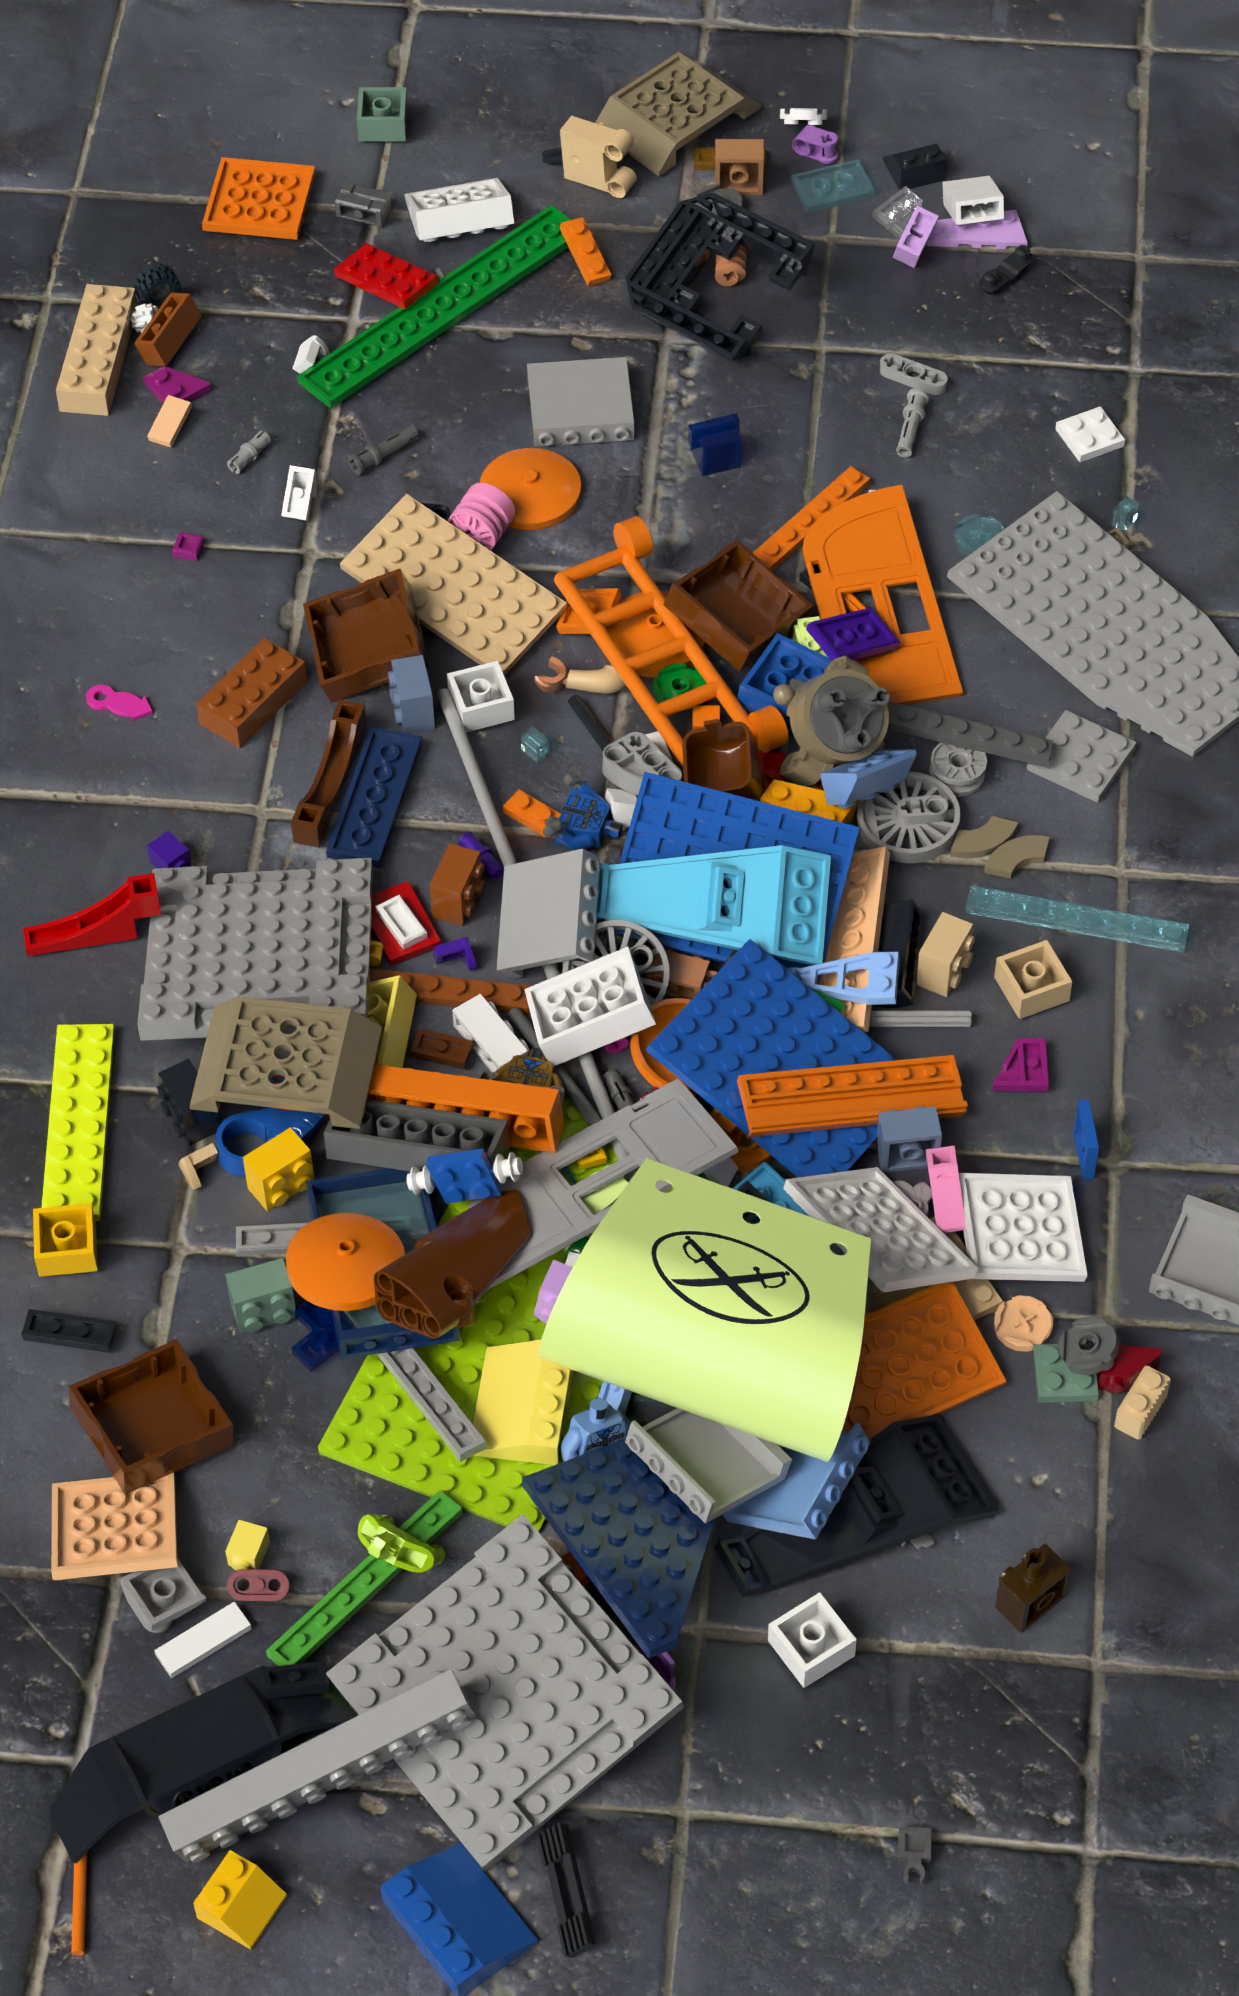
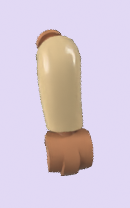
M553 656L549 660L548 667L555 670L558 675L556 677L539 675L535 676L534 679L537 686L546 693H555L563 685H566L568 689L610 694L616 693L626 686L612 665H605L603 669L599 670L570 669L569 672H566L564 664Z

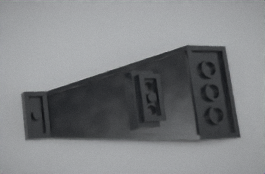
M939 1414L893 1422L870 1439L871 1443L868 1446L867 1452L863 1455L855 1469L854 1475L850 1478L839 1501L836 1503L825 1526L821 1529L816 1539L754 1527L743 1536L719 1540L714 1549L742 1597H747L778 1589L948 1526L992 1518L999 1509Z

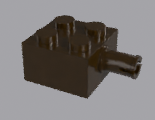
M1046 1543L1038 1549L1032 1548L1023 1556L1020 1564L1015 1568L1012 1566L1008 1567L1000 1575L995 1608L1022 1633L1066 1597L1071 1568Z

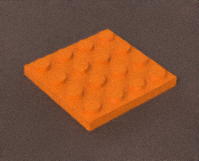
M221 157L202 222L203 231L298 240L316 174L315 166Z

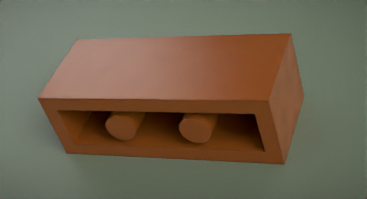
M170 293L135 341V346L148 366H167L202 317L190 294Z

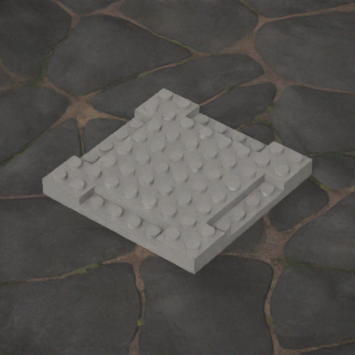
M372 858L317 860L316 869L218 874H209L207 866L156 868L152 870V873L155 874L161 915L150 916L144 984H141L137 1023L140 1041L205 1038L208 1034L214 1007L237 996L348 1008L368 1018L373 900ZM291 1025L286 1026L282 1029V1033H294L297 1028Z
M524 1514L474 1553L475 1558L381 1634L377 1635L375 1633L326 1673L329 1680L359 1716L450 1669L454 1672L463 1686L476 1717L470 1719L471 1723L467 1727L454 1731L452 1728L442 1733V1738L439 1741L430 1745L423 1743L413 1748L411 1755L400 1760L393 1759L485 1873L684 1708L681 1699L647 1659L635 1649L563 1564L562 1559Z

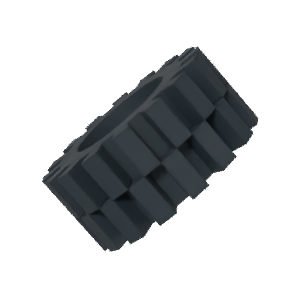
M154 264L151 270L148 267L145 268L146 273L140 272L138 274L140 279L136 278L134 281L136 284L134 285L135 292L141 303L156 305L158 309L170 293L182 292L181 282L173 269L168 265L165 267L164 264H159V267Z

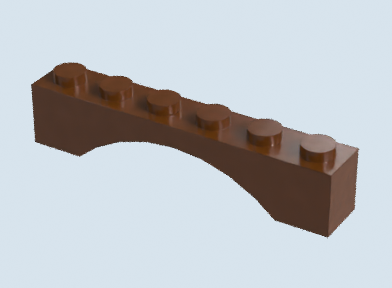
M339 699L331 719L329 734L317 775L308 793L299 801L291 821L294 843L320 848L367 725L365 704Z

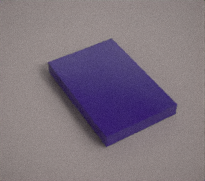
M871 607L809 622L806 628L831 661L842 656L855 660L895 650L900 643Z

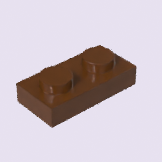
M418 1029L410 1051L411 1057L465 1069L473 1049V1041Z

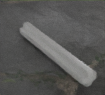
M871 1010L869 1027H969L972 1023V1014L969 1010Z

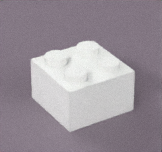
M498 661L447 674L448 689L465 732L515 720L514 699Z
M820 1592L774 1620L768 1626V1642L803 1688L855 1656L856 1638Z

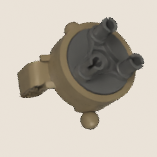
M842 656L832 660L823 674L817 675L801 684L795 692L787 684H780L774 689V700L780 705H788L787 716L790 717L794 738L800 746L798 752L789 754L783 761L779 771L781 776L797 785L811 786L819 781L821 778L820 773L832 769L834 765L856 761L867 757L874 751L884 750L885 744L883 739L889 724L887 702L890 699V694H883L887 689L879 688L868 677V668L847 656Z

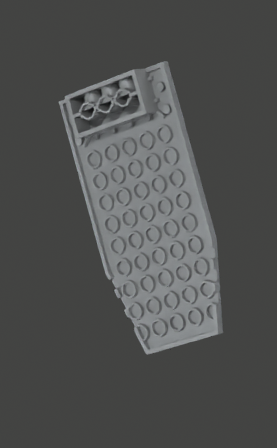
M1058 491L948 570L947 577L1096 705L1105 710L1107 707L1117 712L1118 717L1125 721L1130 719L1141 725L1142 730L1149 734L1154 732L1162 736L1164 742L1192 757L1239 721V657L1209 617Z

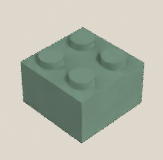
M359 87L357 109L358 141H406L408 113L406 87Z
M283 1258L225 1274L230 1304L240 1334L255 1332L262 1327L275 1323L283 1324L297 1317L293 1289Z

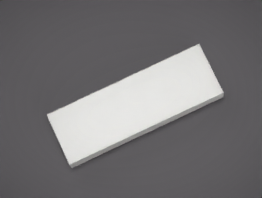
M233 1602L154 1650L155 1655L169 1676L173 1678L252 1630L251 1624L236 1603Z

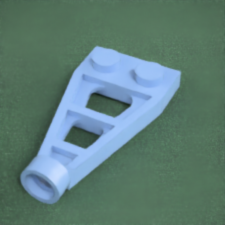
M870 952L804 968H786L798 979H802V982L808 987L834 999L867 1005L896 1004L900 961L898 952ZM860 969L869 971L868 985L865 988H854L845 984V976L849 972ZM838 973L836 986L817 984L819 975Z

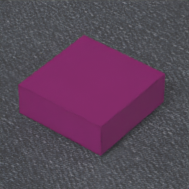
M179 532L172 549L173 557L198 561L205 543L204 536Z

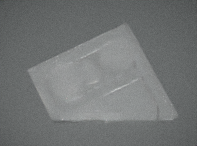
M905 186L873 211L872 217L900 240L916 206L921 207L923 200Z

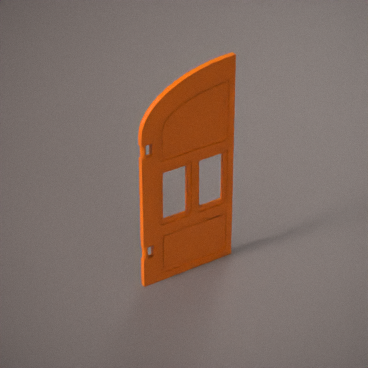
M891 486L859 495L837 505L822 515L806 533L802 550L820 620L846 614L841 594L871 590L878 616L900 643L895 650L855 659L854 661L868 668V677L879 688L887 689L883 694H890L889 702L910 705L963 696V690L903 486ZM818 564L821 573L815 574L813 565ZM916 582L930 630L900 635L887 587Z

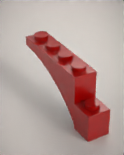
M150 873L127 877V881L106 898L82 911L55 921L23 928L27 956L137 939L134 919L161 915L155 874Z

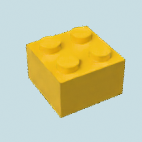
M291 1127L243 1157L248 1190L267 1212L274 1207L283 1205L288 1198L299 1191H305L307 1189L306 1181L314 1180L311 1150Z
M92 1203L33 1209L34 1259L39 1277L98 1271L96 1220Z

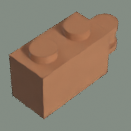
M665 950L670 971L668 988L665 995L692 1000L718 973L710 970V961L697 956L691 957L679 954L672 950ZM659 955L653 958V966L663 965ZM664 972L646 974V977L649 980L663 983ZM647 986V991L660 992L659 989Z

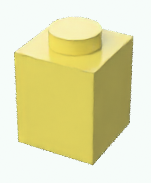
M238 1520L225 1551L228 1565L236 1571L239 1569H259L270 1544L268 1528Z

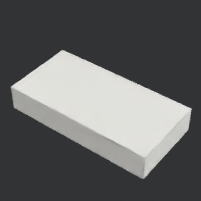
M400 895L375 906L376 913L403 950L428 938L427 931Z

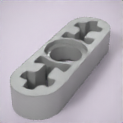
M886 354L880 359V373L888 379L913 388L923 389L932 395H940L947 390L948 377L940 370L896 354ZM917 372L920 375L917 377H910L909 375H907V373Z

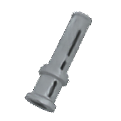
M913 388L908 391V403L903 409L905 420L896 448L897 454L903 458L912 455L918 425L925 417L924 407L929 401V394L920 388Z

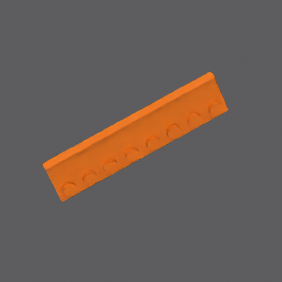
M954 1055L739 1075L737 1079L750 1132L749 1137L878 1125V1114L881 1112L908 1110L920 1106H936L938 1119L960 1117L967 1112L966 1108L968 1107L967 1101H964L962 1096V1083Z

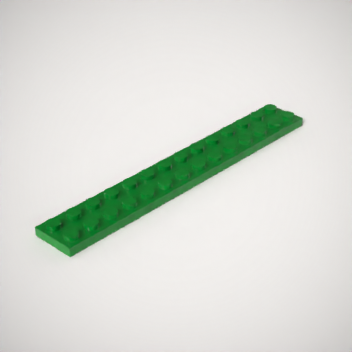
M550 205L440 279L436 286L407 309L397 308L297 376L298 383L330 409L567 249L568 245L562 235L560 225L562 222L572 219L553 205Z

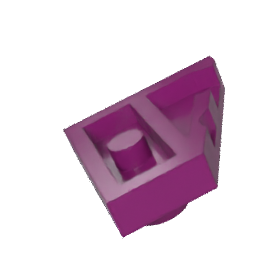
M166 366L143 377L144 384L163 404L168 395L192 402L212 391L211 384L208 381Z
M1017 1038L1010 1055L1007 1056L1003 1063L1000 1074L993 1082V1092H1048L1045 1038Z

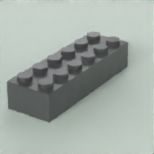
M367 1099L361 1129L332 1126L330 1119L324 1131L327 1159L411 1171V1168L414 1166L418 1168L419 1172L423 1171L424 1165L427 1164L428 1156L483 1149L490 1164H494L496 1156L501 1154L505 1158L510 1147L508 1120Z

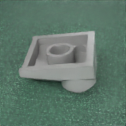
M178 1557V1567L137 1571L121 1578V1587L127 1602L144 1628L150 1632L160 1633L166 1631L171 1626L173 1620L206 1601L205 1595L201 1594Z

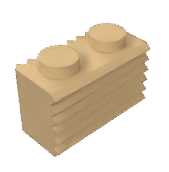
M1144 1366L1117 1410L1114 1427L1137 1440L1142 1439L1145 1430L1148 1429L1154 1416H1156V1412H1159V1408L1167 1398L1171 1381L1170 1377L1149 1366Z

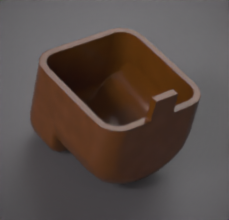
M719 719L704 721L705 728L694 729L685 735L682 743L684 782L760 801L765 789L764 777L759 771L758 742L756 736L745 723L731 722L722 724Z

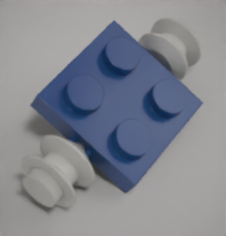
M483 1149L428 1156L427 1164L424 1165L423 1171L419 1172L415 1166L411 1168L410 1173L407 1174V1185L409 1190H413L416 1196L421 1194L422 1189H425L428 1194H432L437 1185L445 1203L501 1196L502 1186L500 1182L505 1183L509 1176H511L514 1182L518 1181L519 1175L523 1173V1165L520 1157H516L513 1152L509 1153L508 1159H504L501 1154H498L494 1164H490Z

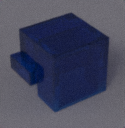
M737 413L688 425V443L702 477L741 467L740 420Z

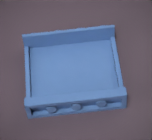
M855 1423L850 1432L841 1431L833 1455L828 1462L778 1445L792 1458L785 1480L722 1515L730 1523L816 1539L871 1442L860 1424Z

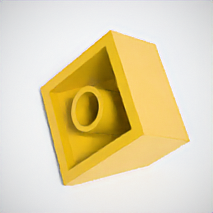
M229 1850L193 1904L199 1920L245 1947L252 1949L286 1899L287 1894L257 1865Z

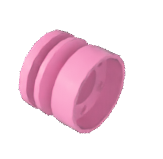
M476 483L469 488L449 517L448 522L491 551L515 517V507L511 499L497 487L487 483Z

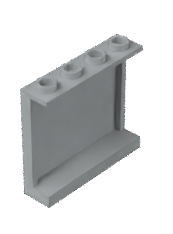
M626 357L527 364L534 447L634 440V418Z
M578 849L504 866L497 971L515 979L523 977V969L577 958L588 963L593 961L600 857L585 849Z
M1187 1194L1183 1203L1182 1213L1157 1271L1151 1277L1149 1292L1161 1299H1169L1183 1304L1188 1309L1210 1314L1215 1319L1226 1320L1239 1325V1212Z
M679 1408L643 1427L635 1420L632 1421L625 1441L629 1448L649 1466L650 1470L656 1473L669 1486L670 1490L677 1494L705 1524L785 1480L792 1462V1458L775 1443Z

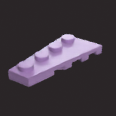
M1017 210L1004 211V219L961 225H956L952 218L937 220L926 245L959 247L960 244H968L972 248H981L982 245H996V249H1006V246H1027L1028 243Z

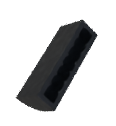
M913 899L884 905L878 952L899 953L896 1004H877L874 1006L899 1008L913 1005L924 914Z

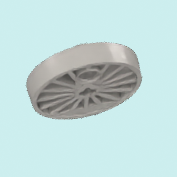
M909 771L903 782L895 784L894 789L900 788L901 800L891 790L887 792L878 791L874 793V798L858 801L857 823L858 827H860L859 834L862 840L870 849L886 846L890 852V861L910 864L934 859L944 853L956 837L960 822L958 800L948 786L927 774ZM906 787L914 788L912 797H908ZM921 789L927 791L924 796H919ZM884 793L888 800L879 794ZM906 833H908L910 849L902 848ZM898 836L895 847L889 845ZM915 837L923 846L922 848H917ZM928 838L935 841L936 843L932 844Z
M609 920L597 923L595 926L594 942L603 957L608 955L597 936L598 933L608 931L611 953L616 952L614 930H625L620 950L627 947L631 932L642 936L636 945L630 948L633 959L638 954H644L649 959L645 965H636L640 976L664 972L663 983L640 977L644 986L660 990L656 999L647 994L650 1005L662 1001L668 988L670 971L666 952L659 940L644 927L629 921ZM648 941L655 949L651 951L644 944ZM595 953L593 956V961L600 958ZM659 955L663 965L653 966V958ZM575 959L564 961L562 974L574 969V967H580L587 963Z

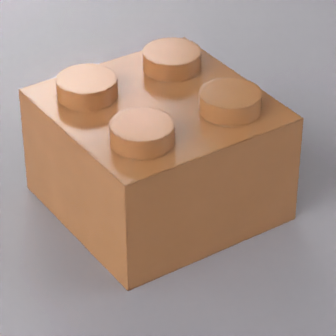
M715 139V185H720V188L727 190L728 186L732 187L741 195H763L764 139Z

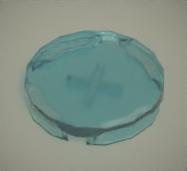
M981 514L967 516L959 521L956 526L954 543L958 550L969 556L1003 531L1004 527L1001 522L991 516H988V518L981 517Z

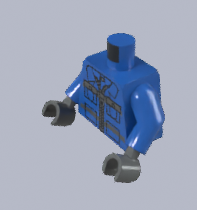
M573 766L569 769L570 774L568 773L564 776V783L568 786L575 785L576 790H571L560 818L551 816L545 821L547 826L543 829V834L548 838L555 835L556 844L563 845L571 851L598 849L601 847L605 835L620 838L623 823L611 820L610 804L600 797L586 781H581L583 771L578 766Z

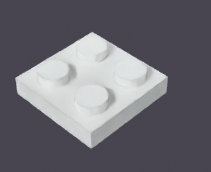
M1101 406L1056 422V431L1079 462L1124 447V437Z

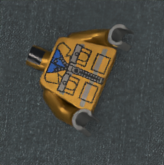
M533 1048L529 1057L513 1056L510 1063L504 1064L495 1072L481 1071L479 1074V1079H492L501 1082L559 1089L561 1105H564L565 1090L560 1076L553 1073V1064L545 1061L546 1057L539 1048Z

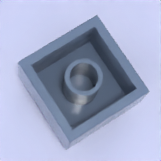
M423 655L391 660L392 671L388 672L390 687H394L389 689L391 704H394L396 708L394 709L396 725L401 724L403 733L407 734L435 729L433 698Z
M920 1106L914 1109L899 1111L888 1110L878 1114L876 1147L883 1173L928 1168L926 1149L941 1147L942 1133L936 1106Z

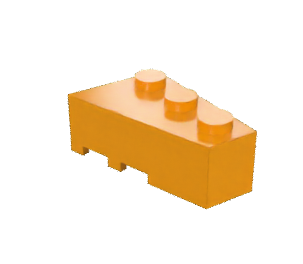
M774 779L762 795L760 802L850 824L855 817L858 800L855 801L854 806L841 809L839 805H827L823 790Z

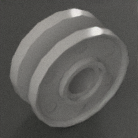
M941 742L932 752L929 776L943 782L956 797L969 796L977 792L984 783L987 766L985 752Z

